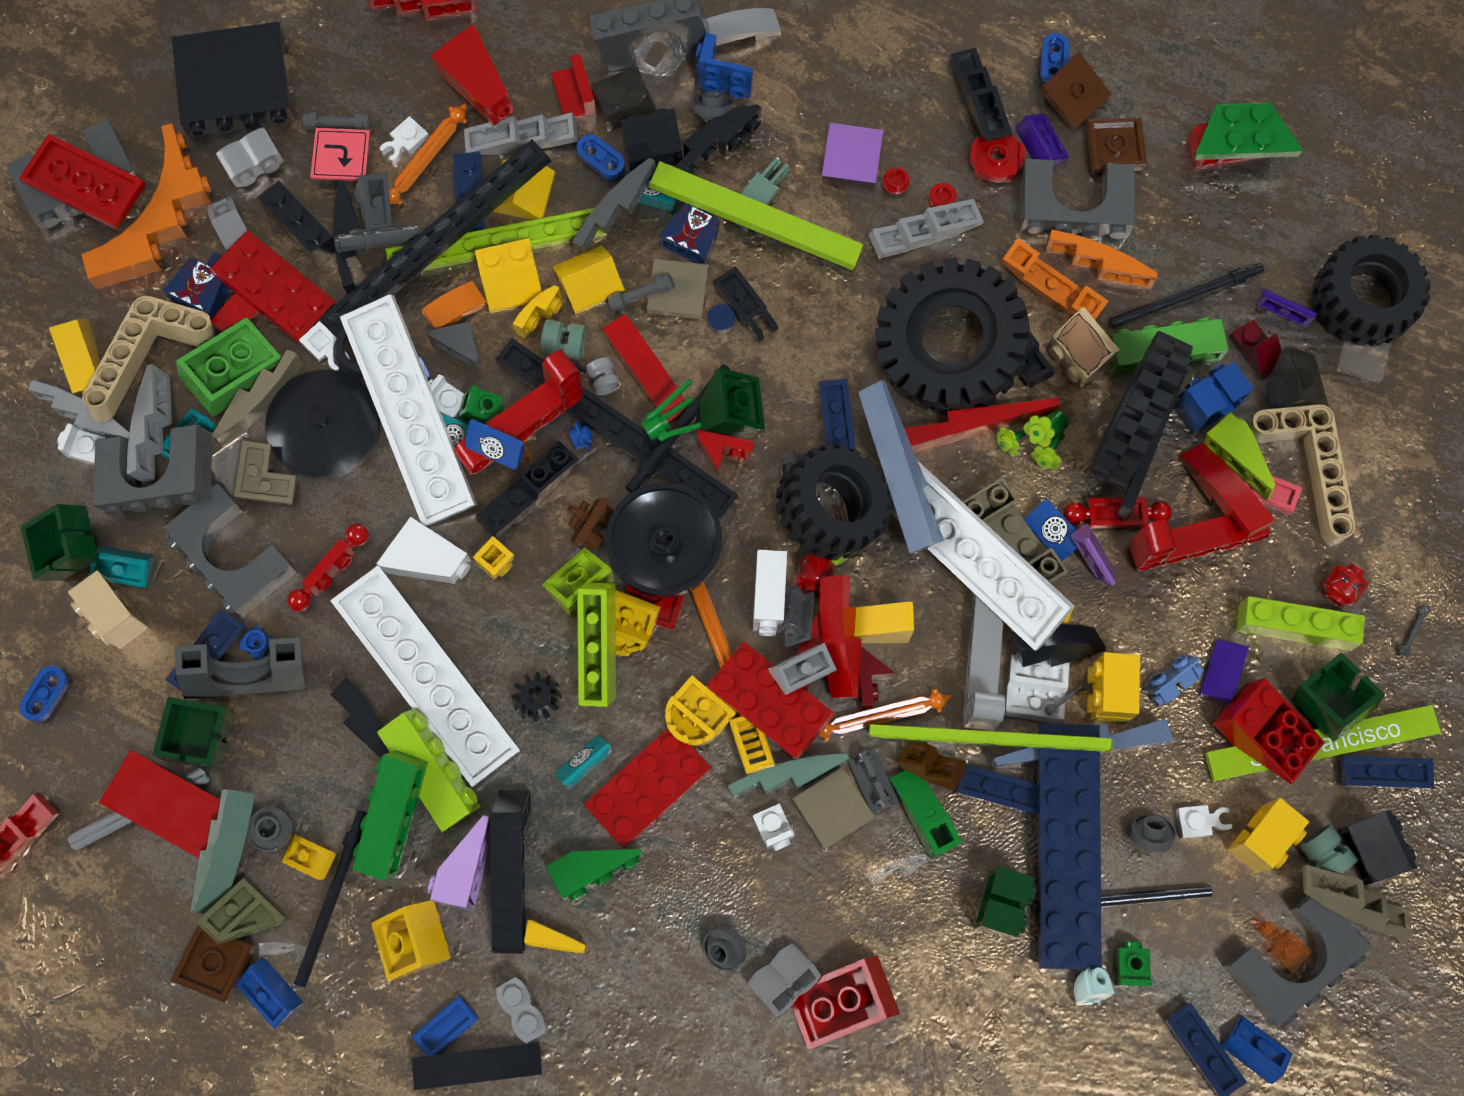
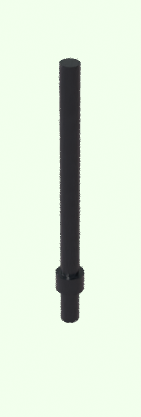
M1257 263L1244 269L1240 267L1228 271V275L1108 319L1109 325L1113 329L1230 285L1233 287L1245 283L1246 279L1264 273V266L1262 263Z
M722 364V365L720 366V368H724V369L731 370V369H730L727 365H725V364ZM711 379L671 430L687 426L700 411V401ZM680 435L660 442L648 459L642 460L636 468L637 473L625 486L629 493L639 489L646 479L649 480L657 470L656 466Z
M357 810L351 829L344 836L342 842L344 845L343 851L294 982L297 986L304 988L307 986L353 859L354 849L360 842L362 836L361 822L367 812Z
M1210 885L1105 894L1101 895V907L1212 897V888ZM1038 900L1032 903L1033 913H1038Z

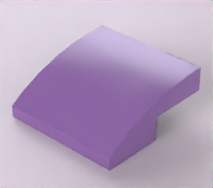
M830 123L822 177L876 184L883 130Z

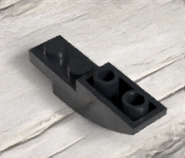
M758 104L742 107L719 116L701 127L683 143V154L685 157L675 168L697 176L700 168L706 162L710 163L716 157L718 151L726 157L732 150L736 151L739 149L744 141V137L749 132L753 133L759 128L762 122V107Z
M558 441L518 475L516 482L476 514V521L493 537H499L511 525L514 524L516 526L527 517L564 480L579 462V459L564 444Z

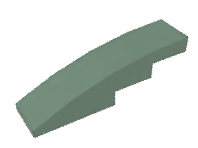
M847 753L816 755L801 758L797 761L783 762L774 767L754 772L728 785V790L732 798L735 799L760 785L766 795L791 781L796 791L846 764L849 761V756Z
M229 789L222 790L217 820H211L207 849L200 850L190 912L206 913L231 890L241 859L255 794Z

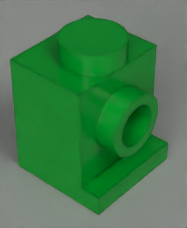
M472 385L464 392L458 418L467 421L474 419L486 424L506 409V406L501 404L503 397L478 389V386ZM483 403L490 405L489 410L483 407Z
M1123 942V948H1115V986H1152L1150 949L1142 948V942ZM1133 958L1139 960V968L1137 970L1133 969L1130 965Z

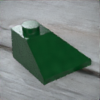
M724 368L716 369L699 404L702 431L721 435L764 431L765 425L759 377Z

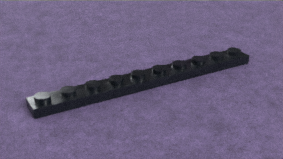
M531 139L320 317L322 321L337 337L338 333L344 328L340 316L387 295L397 293L551 162L549 156Z
M512 338L495 358L498 365L534 390L545 383L542 368L544 360ZM584 387L582 398L566 410L571 416L587 425L594 432L639 463L644 459L647 460L661 442L659 439L652 441L646 430ZM671 448L656 466L655 474L667 483L686 486L703 496L713 507L720 520L724 519L739 499L738 494Z

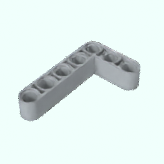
M975 593L972 603L963 728L994 731L1003 721L1005 712V695L998 694L1003 620Z

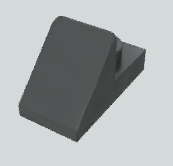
M388 174L360 175L352 194L351 202L360 203L362 229L370 231L392 228Z

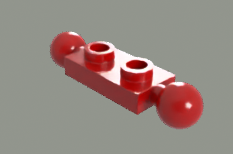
M1137 497L1129 518L1124 521L1116 518L1123 498H1089L1087 501L1088 508H1085L1078 502L1068 504L1064 509V517L1072 525L1081 524L1085 519H1088L1091 529L1142 528L1148 524V518H1151L1153 522L1159 520L1168 521L1172 516V509L1164 501H1157L1150 507H1147L1146 497Z
M352 524L349 526L345 534L346 539L344 541L340 539L301 582L304 587L290 592L287 598L290 609L295 612H303L308 609L311 604L310 596L312 594L317 596L320 591L325 592L331 586L332 578L336 573L349 566L354 554L352 549L355 546L364 545L369 538V532L364 525Z

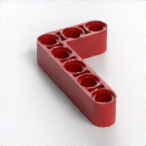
M563 350L553 352L542 363L545 383L485 425L515 439L524 441L582 398L583 386L580 371ZM466 438L460 441L453 449L455 455L470 474L478 473L494 462V460L465 447Z
M1227 516L1171 530L1167 520H1159L1143 526L1131 539L1129 547L1137 571H1143L1261 541L1270 537L1271 533L1269 527L1247 537L1234 518L1228 519Z

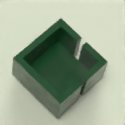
M56 504L20 526L33 580L63 581L77 573L78 569H84L99 560L94 537L88 534L92 529L86 506Z
M1342 652L1324 665L1320 672H1315L1301 683L1291 699L1334 743L1371 714L1385 696V693L1366 675L1361 678L1354 691L1350 688L1361 670Z
M167 697L152 755L163 761L185 765L191 764L196 767L221 771L227 747L222 742V739H229L235 713L222 706Z
M1000 866L991 870L974 929L1005 940L1018 938L1019 934H1024L1028 923V916L1024 915L1025 907L1027 904L1033 903L1037 889L1036 886H1033L1034 877Z

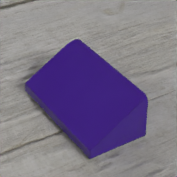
M1045 114L1028 115L1016 126V131L1032 159L1053 160V166L1069 159V155Z
M1263 288L1256 302L1257 306L1303 327H1307L1317 314L1313 309L1266 288Z
M1216 640L1199 694L1226 704L1231 702L1237 689L1249 647Z

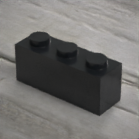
M277 181L258 197L265 212L318 267L335 254L333 236L280 181Z

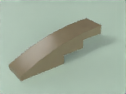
M287 349L273 373L263 368L250 392L241 388L238 389L212 434V438L219 446L225 447L248 430L268 411L277 392L295 377L303 363L297 353Z
M1306 864L1302 867L1304 893L1326 908L1375 931L1406 941L1411 937L1410 909L1387 903L1386 894L1364 889L1363 880Z

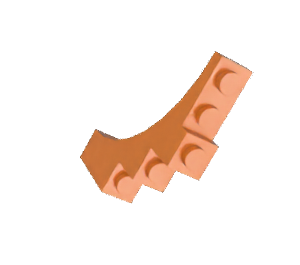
M172 123L161 126L165 144L164 166L159 185L150 203L138 219L120 235L103 246L81 254L88 280L97 290L161 270L159 259H162V254L158 245L186 236L184 226L187 225V220L183 211L211 203L208 192L212 191L210 181L207 175L202 176L198 168L194 167L190 156L185 155L184 148H187L188 145L183 132H177Z

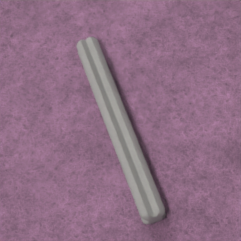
M202 767L181 776L199 787L209 782V776ZM112 812L70 834L68 842L73 850H79L132 821L116 812Z

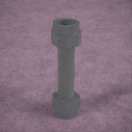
M318 112L303 113L304 129H310V131H315L316 128L349 127L356 130H370L371 119L369 114L355 113L354 117L319 116Z
M670 273L662 274L655 277L654 282L626 293L617 292L608 297L610 308L613 312L628 308V304L656 292L665 293L674 289L675 284Z

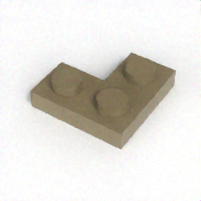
M242 441L234 492L236 499L285 505L294 504L297 477L269 472L273 448L271 444Z

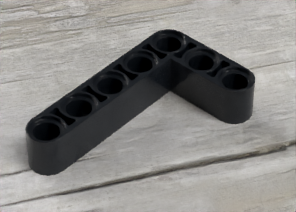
M500 790L491 813V929L493 954H524L525 950L524 833L530 817V790Z

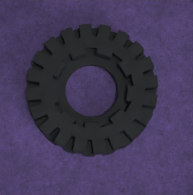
M957 258L943 259V266L935 267L933 261L920 265L921 273L915 276L910 271L900 279L902 286L899 289L892 287L886 295V307L880 306L877 315L879 326L875 328V342L884 372L890 383L895 385L898 393L906 400L909 398L913 399L916 406L928 410L931 406L936 408L937 413L947 414V411H952V409L974 408V405L979 403L986 407L997 401L996 395L999 392L1006 394L1014 386L1015 376H1021L1026 366L1025 358L1026 355H1029L1031 340L1029 318L1023 298H1019L1017 288L1009 279L1005 281L1002 279L1000 271L990 265L984 270L981 268L980 261L966 259L965 265H960ZM955 306L968 309L979 318L983 326L984 337L980 349L972 358L959 364H944L936 361L926 352L922 343V331L926 321L935 312L946 307Z
M1159 330L1157 331L1146 349L1142 360L1139 362L1133 378L1130 380L1124 396L1117 406L1114 417L1108 425L1105 436L1093 459L1089 475L1121 490L1126 487V484L1129 483L1133 473L1138 468L1143 455H1145L1149 448L1153 435L1157 432L1163 420L1162 417L1174 397L1173 394L1178 388L1183 377L1182 374L1189 362V357L1193 350L1192 345Z

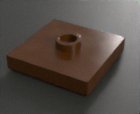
M1080 53L1075 54L1039 88L1071 130L1076 129L1112 95Z
M1141 117L1087 120L1086 132L1092 173H1103L1107 163L1135 165V171L1146 170L1147 159Z
M198 925L171 981L228 1004L255 946L240 939L218 945Z

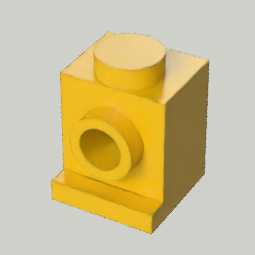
M492 536L473 556V559L481 570L495 580L498 576L502 577L510 570L514 554Z

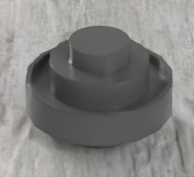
M707 91L702 93V96L693 99V111L699 114L706 123H709L717 117L732 111V100L725 97L721 92Z
M266 807L260 809L250 819L247 831L248 840L254 847L263 852L279 851L291 840L293 824L288 814L278 808Z
M1141 815L1133 821L1130 834L1132 840L1148 852L1167 851L1175 843V827L1171 822L1160 816Z
M721 925L715 927L705 936L703 941L707 959L719 970L733 971L745 961L747 955L745 942L741 935L729 926Z

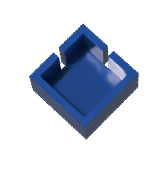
M1235 362L1226 367L1223 364L1216 366L1208 373L1210 376L1204 380H1201L1200 377L1194 379L1185 386L1186 390L1178 396L1180 400L1175 405L1174 410L1192 435L1239 408L1254 390Z

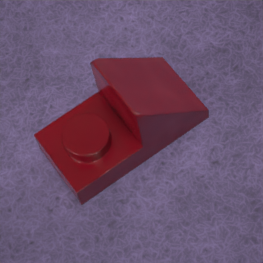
M1254 319L1229 335L1230 340L1261 381L1285 366L1277 334L1268 338Z
M861 647L859 675L860 710L873 708L875 705L874 701H879L877 683H872V680L892 679L895 674L863 647Z

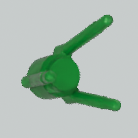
M688 379L656 409L645 415L646 419L641 421L652 441L659 438L663 442L670 437L701 428V423H695L666 432V429L670 428L667 419L692 403L694 400L692 397L662 414V411L692 384V380Z

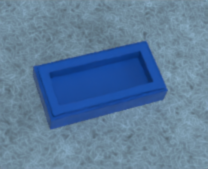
M459 995L411 1037L426 1056L439 1055L474 1025L479 1018L462 996Z

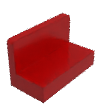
M581 55L570 56L571 68L555 71L551 74L562 114L572 112L576 119L596 114L594 98Z

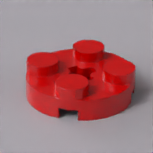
M1014 134L990 142H985L981 135L978 139H975L970 151V163L974 169L975 176L979 179L995 183L1015 179L1025 159L1024 145L1021 141L1019 143L1014 138ZM995 151H1000V155L1004 156V158L995 160L991 155Z

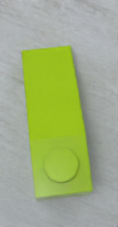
M1230 412L1206 434L1204 444L1216 453L1244 482L1268 501L1274 492L1275 482L1249 425L1245 420L1235 417Z

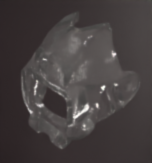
M655 32L648 38L643 35L641 44L633 52L637 56L636 65L638 70L643 74L659 77L675 73L684 57L682 45L675 34ZM659 41L667 46V50L660 63L656 67H652L645 63L644 60L653 44Z

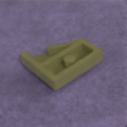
M243 878L197 921V925L220 945L280 925L284 922L285 917Z

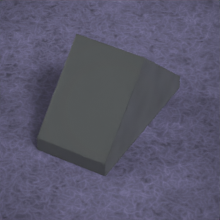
M470 321L434 329L429 332L428 337L434 347L476 371H480L482 367Z

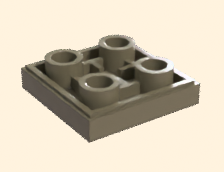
M654 258L651 282H654V278L659 275L670 273L675 288L665 293L656 292L649 295L647 313L702 319L709 265Z
M843 767L792 799L824 850L875 818Z

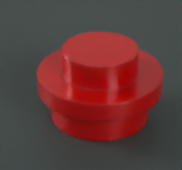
M892 168L883 176V187L891 194H902L909 187V175L902 168Z

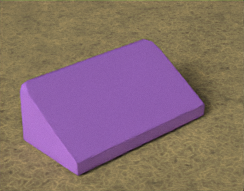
M1085 524L1074 532L1071 538L1096 580L1113 586L1116 583L1113 565L1090 526Z

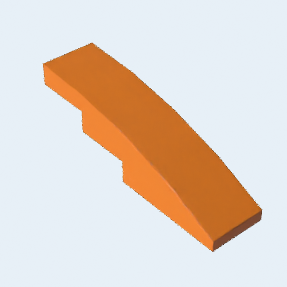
M1051 230L1046 242L1045 251L1072 255V266L1098 270L1097 280L1151 289L1158 276L1156 271L1135 258L1108 245L1079 235Z

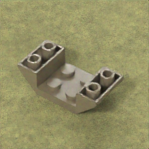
M1003 477L963 501L967 507L1049 583L1068 573V570L1054 550L1050 548L1046 551L1020 515L1015 507L1019 500Z

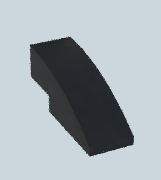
M1060 624L1044 645L1036 651L1015 631L1011 632L1012 648L1022 667L1048 661L1050 667H1054L1106 651V646L1094 627Z
M346 677L330 695L351 713L343 724L381 758L384 754L390 753L377 733L384 726L366 696Z

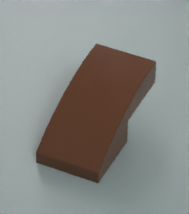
M909 741L897 761L900 767L913 775L952 790H956L967 771L965 761L938 755L937 747Z

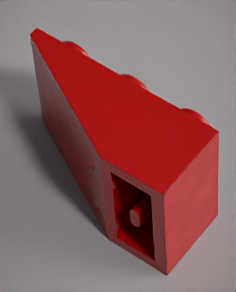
M1266 678L1246 683L1213 722L1214 726L1232 745L1290 784L1297 779L1325 743Z

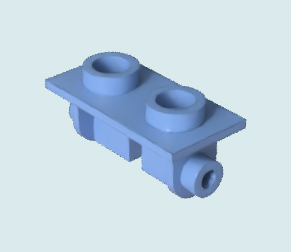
M1186 654L1178 656L1166 670L1151 676L1148 680L1149 683L1141 689L1154 694L1151 699L1156 706H1166L1181 694L1176 687L1177 683H1179L1183 690H1186L1201 679V674L1204 672L1203 668L1198 664L1201 659Z

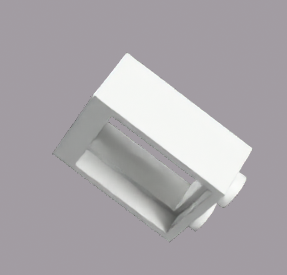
M757 551L753 631H758L761 636L770 637L776 636V633H782L787 551Z

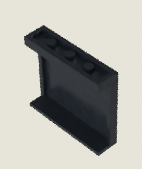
M279 22L172 37L180 124L187 136L202 137L208 133H229L235 129H256L263 125H283L287 122L295 121L290 106L284 54L286 38Z

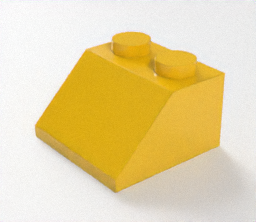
M529 238L475 250L490 314L526 306L531 300L542 293Z
M432 900L404 906L371 923L387 982L451 959L448 943L445 940L441 926L440 915L435 902Z

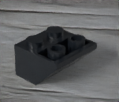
M674 108L669 110L658 109L650 114L641 116L631 115L626 119L620 120L623 148L630 172L649 158L655 161L656 167L659 161L672 166L678 164L683 159Z
M1391 810L1337 829L1344 845H1347L1358 859L1354 867L1360 880H1363V885L1372 884L1417 868L1415 853L1412 847L1406 844L1401 833L1402 825L1399 819L1392 814Z

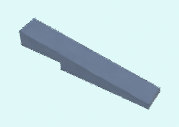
M881 380L858 393L909 553L912 554L944 541L923 490L928 485L885 380Z
M1166 718L1110 735L1106 724L1100 726V738H1112L1114 740V751L1100 752V754L1166 746L1174 741ZM1029 747L996 757L990 762L992 769L1038 763V748Z

